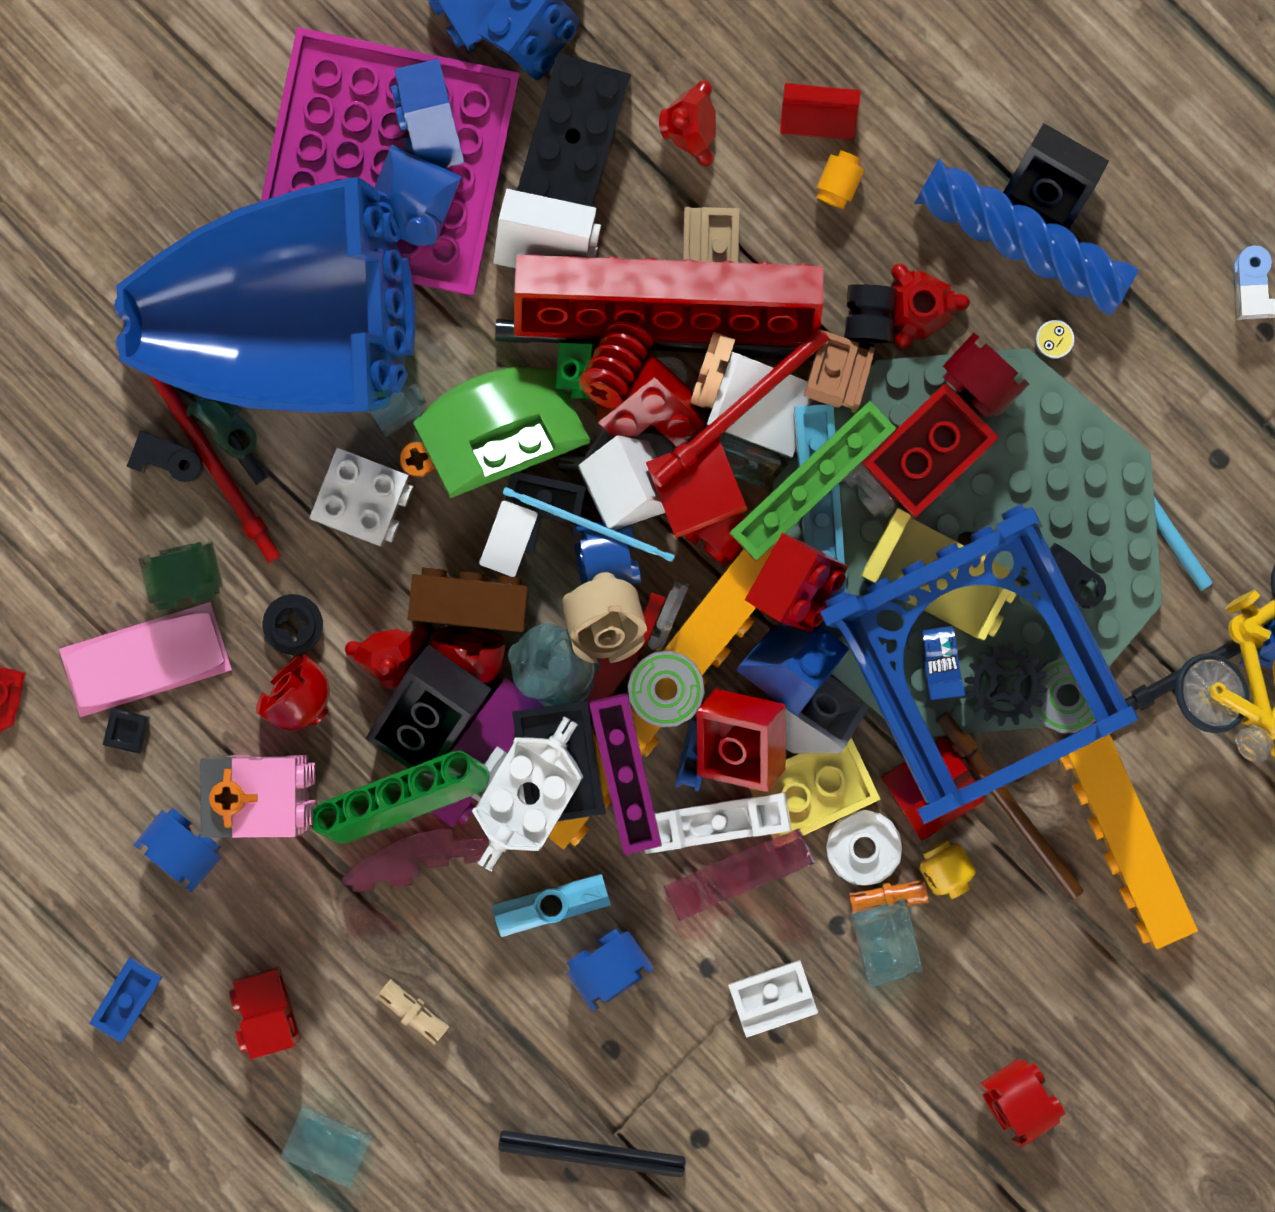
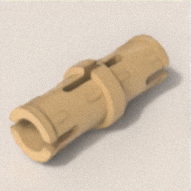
M392 979L387 982L375 997L401 1018L400 1022L405 1026L409 1024L433 1045L439 1041L450 1027L424 1007V1001L420 998L418 1000L413 998Z

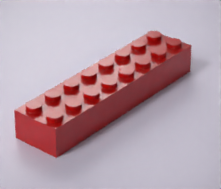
M541 254L516 255L514 336L602 339L606 335V330L610 324L624 321L640 326L649 333L653 341L710 343L713 332H717L734 338V344L799 347L821 326L823 266H811L809 264L780 265L768 262L758 264L734 263L732 261L699 262L691 259L681 261L657 260L655 258L620 259L613 256L592 258L578 255L566 257L543 256Z

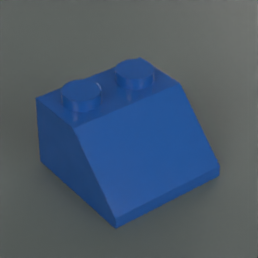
M773 625L739 665L737 671L778 703L786 704V709L795 716H798L831 676L850 648L821 626L814 627L812 633L790 625L785 627L784 625Z

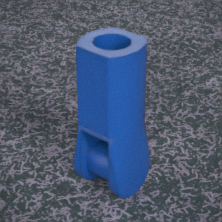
M689 720L675 787H680V784L695 787L694 791L699 792L703 777L697 776V772L684 769L686 758L697 761V721Z

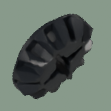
M288 594L274 600L266 609L262 621L263 633L268 643L277 651L288 655H298L312 649L322 636L323 618L318 606L310 599L302 595ZM290 608H292L296 619L309 621V624L298 628L297 641H294V636L291 635L290 630L277 629V625L289 621Z

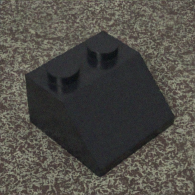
M1043 123L1003 193L1008 197L1012 205L1032 208L1040 214L1046 224H1058L1069 230L1098 184L1109 160Z

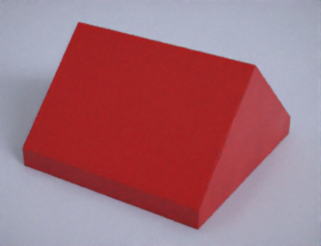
M942 737L936 741L935 744L958 790L974 783L975 781L969 770L951 748L946 738ZM906 762L880 777L921 841L985 801L984 797L981 796L924 824L917 809L927 804Z

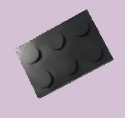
M589 700L512 712L516 738L549 739L556 732L563 717L570 719L569 724L572 721L578 724L566 744L568 745V752L577 763L583 775V779L558 821L606 814ZM531 782L524 783L523 789L526 804H535L540 797L538 786Z

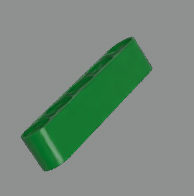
M459 750L453 751L321 802L313 809V823L311 827L316 833L338 844H347L478 794L488 784L489 770L484 763L469 754Z

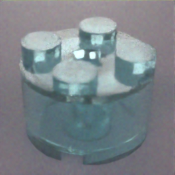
M543 623L528 630L518 643L511 646L508 654L514 683L522 694L552 705L585 700L595 686L592 680L595 671L599 672L600 658H597L598 663L582 660L573 651L570 641L571 635L569 636L568 629L551 623Z

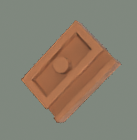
M824 331L829 341L816 351L803 396L840 408L841 405L851 408V412L856 414L861 403L876 348L870 346L868 350L859 347V342Z

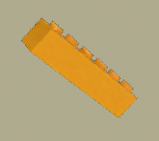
M1075 733L1069 734L1061 739H1058V741H1061ZM1110 734L1060 758L1059 760L1065 771L1072 769L1077 783L1073 784L1072 788L1080 805L1082 806L1087 803L1093 817L1087 821L1096 840L1103 838L1109 851L1103 854L1111 874L1118 873L1124 887L1120 888L1119 892L1128 910L1134 907L1140 920L1134 925L1142 943L1150 942L1151 947L1157 950L1198 932Z

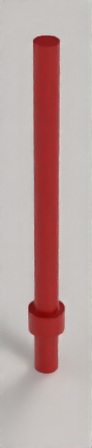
M818 329L688 444L682 443L671 452L672 458L651 475L653 481L662 487L681 469L687 470L698 461L697 455L829 341L827 334L823 330Z
M148 375L243 523L241 529L248 540L255 542L268 564L279 559L281 555L266 533L268 527L261 516H255L173 386Z

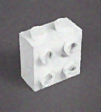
M337 448L309 519L383 547L385 541L392 543L400 521L394 519L399 505L407 506L414 486L408 484L410 476Z

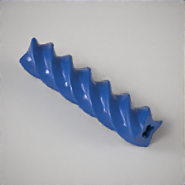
M940 158L914 204H926L931 214L941 221L959 223L962 230L972 239L986 242L992 241L994 247L1004 257L1012 260H1025L1032 272L1038 276L1048 279L1058 278L1060 284L1070 294L1077 297H1091L1099 310L1111 316L1123 301L1139 271L1129 263L1112 261L1106 251L1100 246L1093 243L1078 242L1075 235L1066 227L1058 224H1046L1040 214L1034 209L1022 205H1012L1008 197L1000 190L993 187H979L974 177L968 172L958 168H946Z

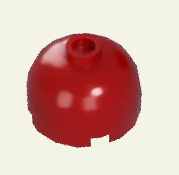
M457 627L441 628L431 633V647L484 684L494 680L501 671L505 654V642L503 643L504 638L501 635L492 631L469 627L471 634H456Z
M304 655L303 659L297 656L285 664L270 682L275 686L270 695L268 696L262 692L256 705V713L279 729L295 731L305 728L310 723L315 726L323 720L328 712V707L325 705L330 696L329 681L325 672L307 655Z

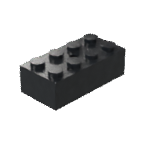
M558 52L517 191L594 207L631 85V74ZM572 131L580 133V140L574 144L569 143L565 138L566 134Z

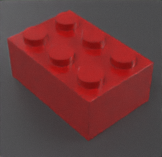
M945 382L860 465L906 513L911 515L910 518L914 519L999 437Z

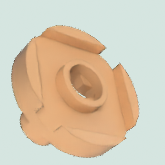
M713 332L690 401L691 404L712 410L735 342L734 338Z

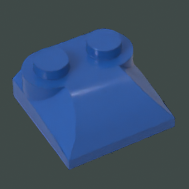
M392 145L374 189L381 196L378 203L383 212L392 213L401 233L400 239L417 246L434 245L439 238L462 176Z

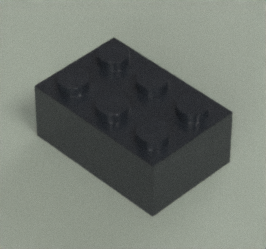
M428 644L404 675L365 739L408 769L448 754L491 688Z

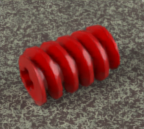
M624 321L613 322L608 326L606 335L602 337L599 347L595 349L593 358L589 360L586 370L581 374L579 380L585 394L599 405L615 409L620 406L622 402L621 397L627 394V385L633 383L634 373L639 372L641 368L640 362L646 359L647 350L653 346L652 337L646 330L638 325Z

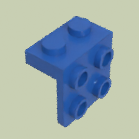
M498 0L476 32L483 39L509 54L531 78L539 80L552 68L558 52L560 53L565 44L575 36L580 19L563 0Z

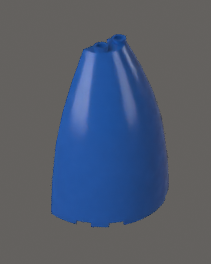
M359 177L302 188L251 204L194 230L154 256L116 285L115 312L124 322L123 332L116 339L119 360L159 381L204 398L247 408L312 413L369 412L384 409L391 404L389 398L392 394L400 393L408 376L404 367L405 357L413 355L415 340V299L412 275L408 258H401L396 242L400 240L401 233L392 213L383 212L378 203L381 196L369 183Z

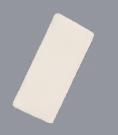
M502 501L483 551L480 565L514 577L538 513L513 503Z

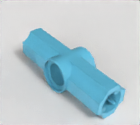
M601 873L492 905L500 936L504 937L611 906ZM555 895L560 898L563 908L558 914L548 915L543 912L541 900L545 896Z

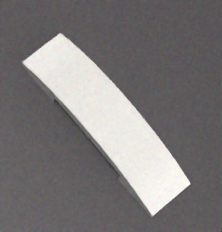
M786 793L756 796L655 813L662 846L645 850V853H656L694 845L791 831L792 827Z

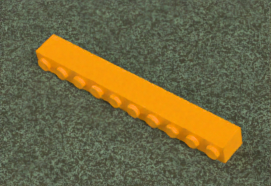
M775 544L757 561L743 549L663 651L670 650L684 654L697 665L701 675L704 674L711 664L718 668L731 652L726 647L735 634L742 638L755 621L750 615L756 607L746 602L745 598ZM703 677V682L705 684L707 682V679ZM670 678L660 679L655 685L656 694L664 700L675 697L677 694L675 681ZM630 703L641 754L647 757L660 741L655 734L661 727L647 723L636 714ZM596 735L595 742L605 808H607L612 800L608 795L609 787ZM589 817L558 821L548 838L563 850L569 842L576 847L589 830L584 825Z

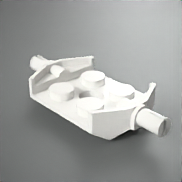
M563 717L556 732L549 739L515 738L511 749L481 800L473 808V814L489 839V845L480 861H478V864L482 867L486 865L485 869L492 871L502 852H506L507 849L541 850L583 779L577 763L567 750L568 745L566 743L578 726L573 721L569 724L570 719ZM526 782L536 784L540 790L539 800L535 804H526L519 796V790Z

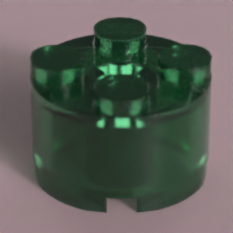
M207 541L204 545L201 542L177 546L159 551L160 556L150 558V555L147 554L138 558L148 602L150 604L154 603L155 611L178 606L177 603L182 602L183 598L191 597L192 603L215 598V595L220 593L219 588L223 586L213 541Z

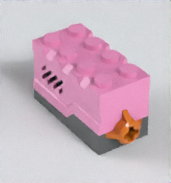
M309 754L271 757L216 755L200 759L201 838L296 837L310 830V825L313 823V809L316 807V801L309 800V786L316 784L315 762H309Z

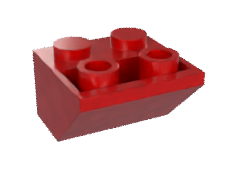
M782 533L748 592L745 601L781 623L812 633L814 627H817L823 621L820 612L826 609V601L831 599L832 595L842 587L845 581L844 574L849 566L797 538Z

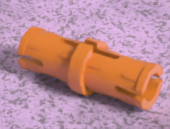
M924 879L892 886L890 883L882 884V888L849 893L853 917L887 911L889 914L894 913L895 909L928 903Z

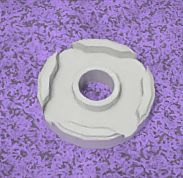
M859 810L836 821L829 832L826 850L828 861L837 875L849 883L864 886L880 883L892 875L900 863L902 845L900 833L892 821L878 812ZM860 837H869L875 844L874 853L869 858H859L854 853V843Z

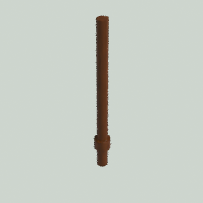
M948 711L941 714L936 721L952 741L951 748L959 758H965L980 779L993 774L994 771L976 749L978 744L970 733L965 734ZM1002 786L990 792L1069 897L1073 900L1080 896L1084 891L1006 787Z

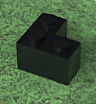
M520 472L511 474L508 488L518 494L527 495L581 517L587 490L586 486ZM506 496L505 498L507 502L538 513L524 553L534 555L542 518L578 525L521 502L515 497Z

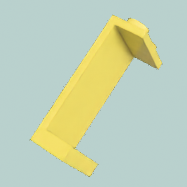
M897 508L894 510L860 578L873 584L888 577L891 583L904 576L901 570L920 560H922L925 566L938 559L936 552L954 543L957 544L959 549L964 547V545L911 519L910 514ZM985 556L981 558V562L976 568H973V565L970 566L969 573L972 576L976 577L984 573ZM993 561L992 572L995 577L1003 579L1010 574V569ZM958 569L950 573L954 579L957 577ZM939 579L937 581L938 589L944 590L947 588V580ZM1015 580L1016 584L1021 586V583ZM929 584L921 587V589L931 592ZM989 585L965 586L940 596L924 611L983 641L987 635L995 636L1004 618L999 615V612L1005 601L1012 603L1016 593ZM910 595V601L907 602L916 606V597Z

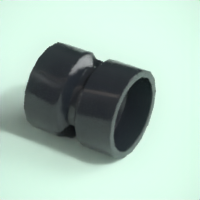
M869 284L848 285L846 306L852 311V314L845 319L844 338L856 342L892 343L894 320L889 317V313L895 311L897 289L889 286Z

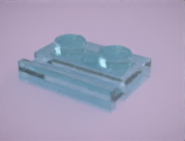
M904 899L898 900L899 903L884 904L851 914L866 980L870 987L907 977L906 974L915 971L917 973L923 972L908 905Z
M303 1105L280 1158L350 1188L373 1135Z

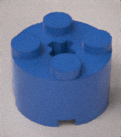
M603 521L594 522L605 527ZM581 525L573 526V534L581 533L580 542L574 543L581 585L592 581L597 574L604 572L612 573L615 578L624 580L632 586L641 583L637 560L631 561L628 548L630 545ZM631 525L614 530L633 538Z
M171 808L168 813L162 809L133 846L139 850L144 845L147 846L149 849L144 855L176 881L182 883L185 878L188 879L190 882L185 888L193 893L221 859V856L217 854L221 846L211 838H201V833L196 837L187 830L192 823L174 808Z
M614 929L598 941L601 948L590 954L589 951L584 950L566 963L571 969L566 975L592 1012L600 1008L596 1003L597 1000L601 999L603 1003L605 1001L609 1002L643 978L639 973L640 970L644 968L647 973H650L655 969L629 931L622 933L620 929Z

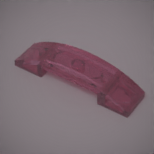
M798 828L717 861L663 887L678 920L681 921L741 893L813 865L815 861L801 829Z

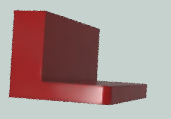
M785 83L780 133L785 135L854 140L861 90Z

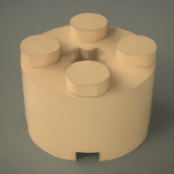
M599 573L592 581L580 585L563 597V612L574 653L582 660L598 663L597 658H609L610 663L618 662L632 656L643 646L647 626L638 593L630 583L615 578L612 573Z

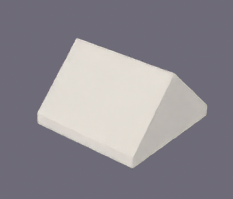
M617 435L579 464L578 469L606 528L617 530L665 513L646 462L657 458L649 441Z

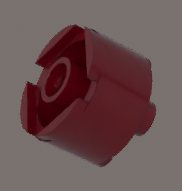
M973 332L942 366L947 370L943 378L959 393L965 387L974 395L975 398L971 404L987 419L992 414L999 418L1030 384L1025 379L1018 384L1014 380L1018 372L987 343L982 348H979L975 344L979 336Z

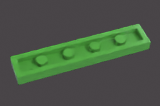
M869 401L730 532V535L757 561L778 541L782 533L785 534L880 445L896 427Z

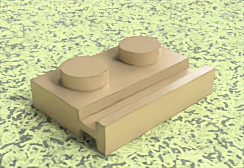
M685 207L683 260L691 259L699 262L732 261L738 263L740 208Z

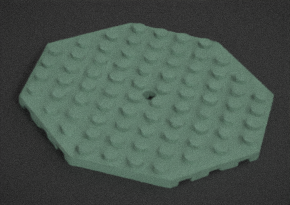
M1028 348L995 351L1018 372L1014 378L1018 384L1025 379L1030 385L999 418L992 414L988 419L971 404L975 398L974 395L965 387L959 393L943 378L947 370L942 366L953 354L877 360L869 370L857 412L871 401L897 429L946 382L999 437L914 520L957 542L959 535L964 532L974 534L991 526L993 532L998 530L997 524L1004 521L1001 514L1022 504L1025 509L1033 507L1043 525L1040 531L1049 549L1053 543L1059 544L1075 555L1084 565L1100 575L1106 584V594L1096 607L1090 609L1079 607L1109 667L1163 604L1151 452ZM841 405L840 408L834 410L835 432L855 415L851 412V408ZM797 454L773 481V491L798 469ZM859 463L839 482L844 559L845 564L849 566L845 572L847 593L863 597L869 594L867 587L872 583L860 578V575L894 510L897 508L902 511L904 510ZM802 518L785 534L803 541ZM1002 551L996 555L993 560L994 562L1010 570L1013 569L1014 561L1011 553ZM1025 566L1022 567V571L1016 581L1021 583L1020 587L1030 585L1029 580L1023 576L1028 574ZM1090 581L1087 585L1079 583L1078 586L1082 589L1080 596L1086 600L1089 596L1097 598L1098 595L1094 592L1096 585ZM1035 591L1032 595L1040 599L1038 592ZM1016 594L1012 603L1004 602L999 612V615L1004 618L994 637L987 635L983 641L925 611L917 618L906 642L904 670L908 688L931 736L946 735L936 721L946 711L950 713L964 733L1045 727L1035 717L1031 707L1030 710L1034 716L1031 719L1022 713L1019 715V725H1014L1011 717H1008L1004 726H999L998 716L994 715L992 719L986 722L984 720L985 709L982 708L976 712L972 710L973 706L978 702L976 697L966 698L965 695L928 700L922 658L924 654L921 630L953 627L965 694L973 690V684L964 682L966 677H974L975 671L969 667L970 663L980 665L983 662L979 655L981 651L985 652L988 656L993 655V645L997 644L1001 652H1006L1009 643L1014 644L1015 654L1018 655L1024 648L1028 649L1029 652L1026 659L1029 662L1036 658L1040 660L1038 666L1035 667L1036 672L1050 661L1065 658L1046 620L1025 598ZM898 599L893 601L903 606L906 610L915 607L908 602ZM883 610L877 615L878 624L887 631H898L904 625L902 616L894 610ZM823 619L818 626H821L849 648L841 630L827 626ZM879 637L882 645L887 643L889 654L895 651L897 648L895 639L887 640ZM849 649L832 675L883 717ZM1011 659L997 661L1003 669L1014 670L1021 665L1018 661ZM891 662V665L895 671L896 662ZM986 670L981 678L982 694L990 687L991 677ZM1021 673L1011 678L1001 675L998 678L1000 686L996 688L997 691L992 694V697L1004 691L1010 695L1013 694L1015 690L1012 685ZM1031 676L1025 679L1022 685V694L1026 700L1029 698V687L1032 683ZM1065 684L1059 688L1057 699L1062 705L1071 706L1077 701L1078 692L1073 685ZM998 700L991 705L1002 711L1016 709L1007 700Z

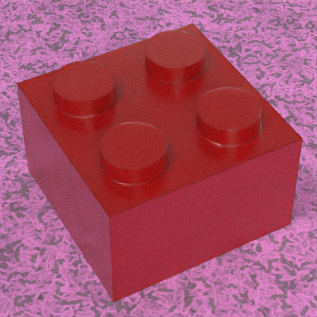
M715 689L697 709V776L768 792L786 770V704Z

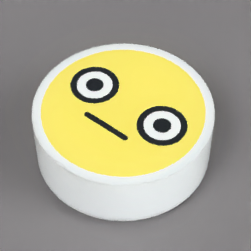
M1059 320L1048 321L1036 333V348L1047 358H1061L1069 353L1073 347V331L1065 322Z

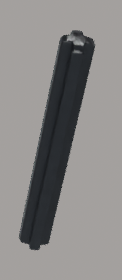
M505 1130L501 1131L498 1143L499 1151L679 1178L683 1177L686 1165L685 1157L679 1155Z

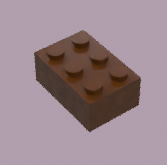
M422 567L421 575L412 574L407 620L525 633L530 588L522 586L521 578L498 576V583L485 582V575L471 572H460L459 579L447 578V571L424 567Z

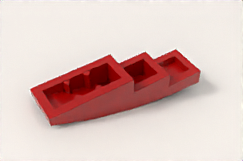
M652 592L644 612L647 632L645 631L644 634L645 642L643 646L652 632L666 598ZM643 646L632 656L618 662L610 663L609 658H597L598 663H594L582 701L589 700L590 702L610 697L632 668Z

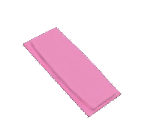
M211 602L59 649L80 717L232 670Z

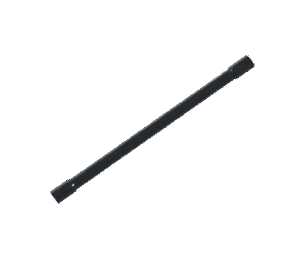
M496 319L495 341L599 345L601 339L514 336V320ZM653 341V346L649 350L706 354L710 343ZM859 343V347L868 350L870 346L874 347V344ZM734 344L731 354L734 352L748 357L785 359L797 347ZM816 352L807 361H814ZM874 356L872 359L871 367L873 366Z

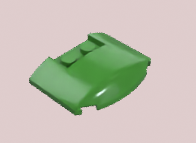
M511 367L473 377L438 397L428 406L421 417L415 420L414 428L450 498L590 443V438L565 390L556 389L557 375L553 368Z

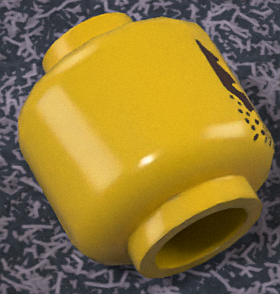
M945 840L922 854L924 860H922L919 868L935 895L949 894L950 898L954 899L971 889L968 882L976 875V868L962 844H951L949 840Z

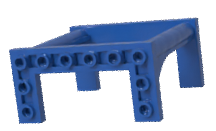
M1022 504L1001 514L1004 521L997 524L998 530L993 532L991 526L972 534L970 537L973 542L960 549L956 543L936 552L937 560L925 566L922 560L902 569L901 571L904 576L891 583L888 577L869 585L867 587L869 594L863 597L851 595L847 592L836 595L826 601L828 608L820 612L827 626L839 628L843 633L927 804L917 809L924 824L1139 720L1133 706L1128 707L1040 531L1043 525L1033 507L1025 509ZM1008 551L1013 557V569L1007 577L999 579L992 572L993 560L1000 552ZM986 556L984 560V573L976 577L972 576L969 573L970 566L973 565V568H976L980 564L981 558ZM1025 566L1028 574L1023 576L1029 580L1030 585L1020 587L1016 584L1015 580L1019 577L1022 567ZM958 569L957 577L954 579L950 573ZM939 579L947 580L948 586L946 589H938L937 581ZM929 584L931 592L923 590L921 587ZM965 586H996L1025 598L1044 617L1097 722L958 790L908 688L904 670L905 646L917 618L940 596ZM1035 591H1037L1040 596V599L1036 598L1032 594ZM910 595L915 596L917 599V605L910 610H906L900 604L893 602L897 599L905 602L910 601ZM883 610H894L902 616L904 625L898 631H887L878 624L877 615ZM879 637L887 640L895 639L897 642L895 651L889 654L887 643L882 645ZM891 662H896L895 671L891 665Z

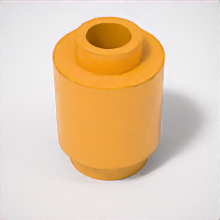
M840 150L838 156L830 154L816 187L819 189L816 199L844 210L846 203H851L865 171L863 167L859 166L861 159Z

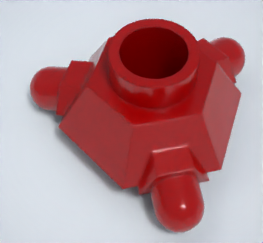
M705 80L698 82L696 87H692L678 97L669 108L661 110L659 128L664 139H672L677 147L690 153L691 156H695L700 165L709 166L714 161V155L710 146L712 140L716 137V111L709 100L712 93V85Z
M901 263L895 264L892 267L891 275L896 281L893 285L897 289L895 311L892 312V319L894 320V325L897 326L896 329L899 330L895 338V343L899 348H909L914 338L917 340L919 337L922 339L927 338L953 321V315H956V311H964L969 307V298L964 294H955L954 290L951 291V285L921 270L910 272Z
M417 626L411 632H404L396 628L373 633L362 643L357 641L348 642L345 645V653L347 656L354 658L353 660L370 676L378 679L382 687H397L408 669L418 658L422 644L429 637V631L424 626Z

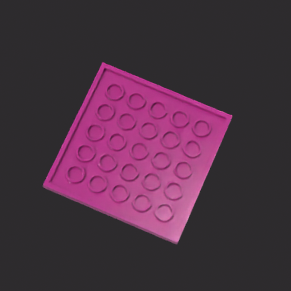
M297 27L261 201L302 188L354 177L365 180L374 188L390 147L394 145L406 151L403 138L410 137L408 129L400 130L397 119L396 107L391 91V86L397 85L394 69L439 58L464 158L463 164L444 169L462 176L439 238L434 245L417 246L402 239L396 243L401 258H408L414 285L474 297L520 73Z

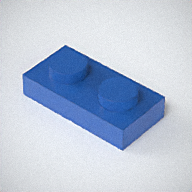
M132 957L128 958L89 1024L120 1043L124 1042L163 976Z

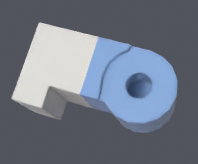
M1261 246L1247 247L1234 261L1237 320L1275 318V299H1269L1267 278L1272 260L1269 252Z

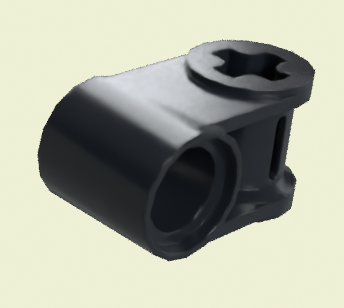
M1053 543L1050 551L1077 605L1084 609L1096 607L1106 594L1104 580L1100 575L1084 565L1071 552L1059 544ZM1091 581L1096 585L1094 592L1098 596L1097 598L1089 596L1085 600L1080 596L1082 589L1078 585L1079 583L1087 585Z

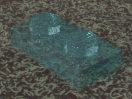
M726 433L719 436L734 477L763 488L780 466V453Z

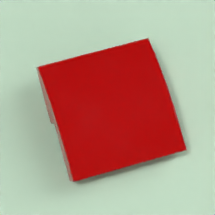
M719 437L697 455L698 461L687 470L681 469L662 487L653 481L675 538L747 510ZM671 452L646 462L650 475L672 458Z

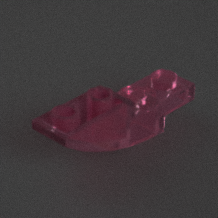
M451 826L414 834L382 848L356 865L342 878V885H352L353 892L374 890L375 882L390 881L391 888L413 885L412 878L421 876L419 862L426 861V868L448 866L449 858L464 857V864L478 863L489 845V839L484 837L455 841L454 828Z

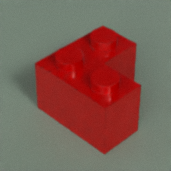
M653 354L641 363L639 372L634 373V381L632 384L627 385V394L621 397L622 402L619 407L615 409L607 408L597 403L598 423L613 437L618 435L635 438L653 424L678 447L706 426L705 409L690 403L693 391Z
M276 967L236 979L232 982L234 989L229 990L231 1004L235 1012L241 1011L243 1018L239 1023L240 1030L236 1031L240 1051L242 1053L248 1052L249 1059L252 1060L295 1047L301 1040V1036L281 968Z

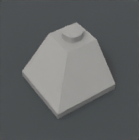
M830 676L798 716H795L786 709V749L791 753H841L868 710L869 705L847 686Z

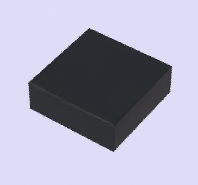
M111 708L103 745L141 754L150 717Z

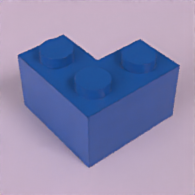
M439 58L394 69L397 85L391 86V91L396 107L397 119L400 130L408 129L410 137L403 138L406 151L442 168L463 164L464 158Z

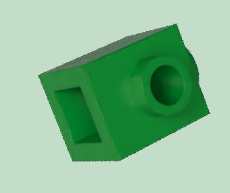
M559 343L556 389L570 391L569 398L592 400L581 388L579 380L599 345Z

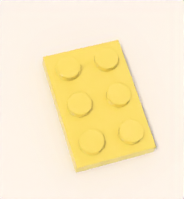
M852 737L841 753H798L787 758L786 770L768 792L749 788L753 797L786 793L792 830L771 834L777 848L881 800Z

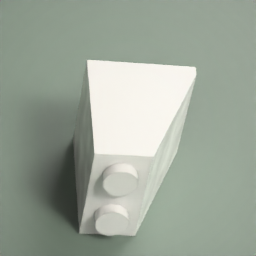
M732 352L706 427L768 374L773 367ZM789 375L721 435L792 459L794 451L797 452L794 406L819 405L820 402L803 396L807 381Z

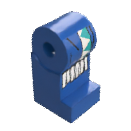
M953 627L921 630L924 654L922 658L928 700L965 696Z

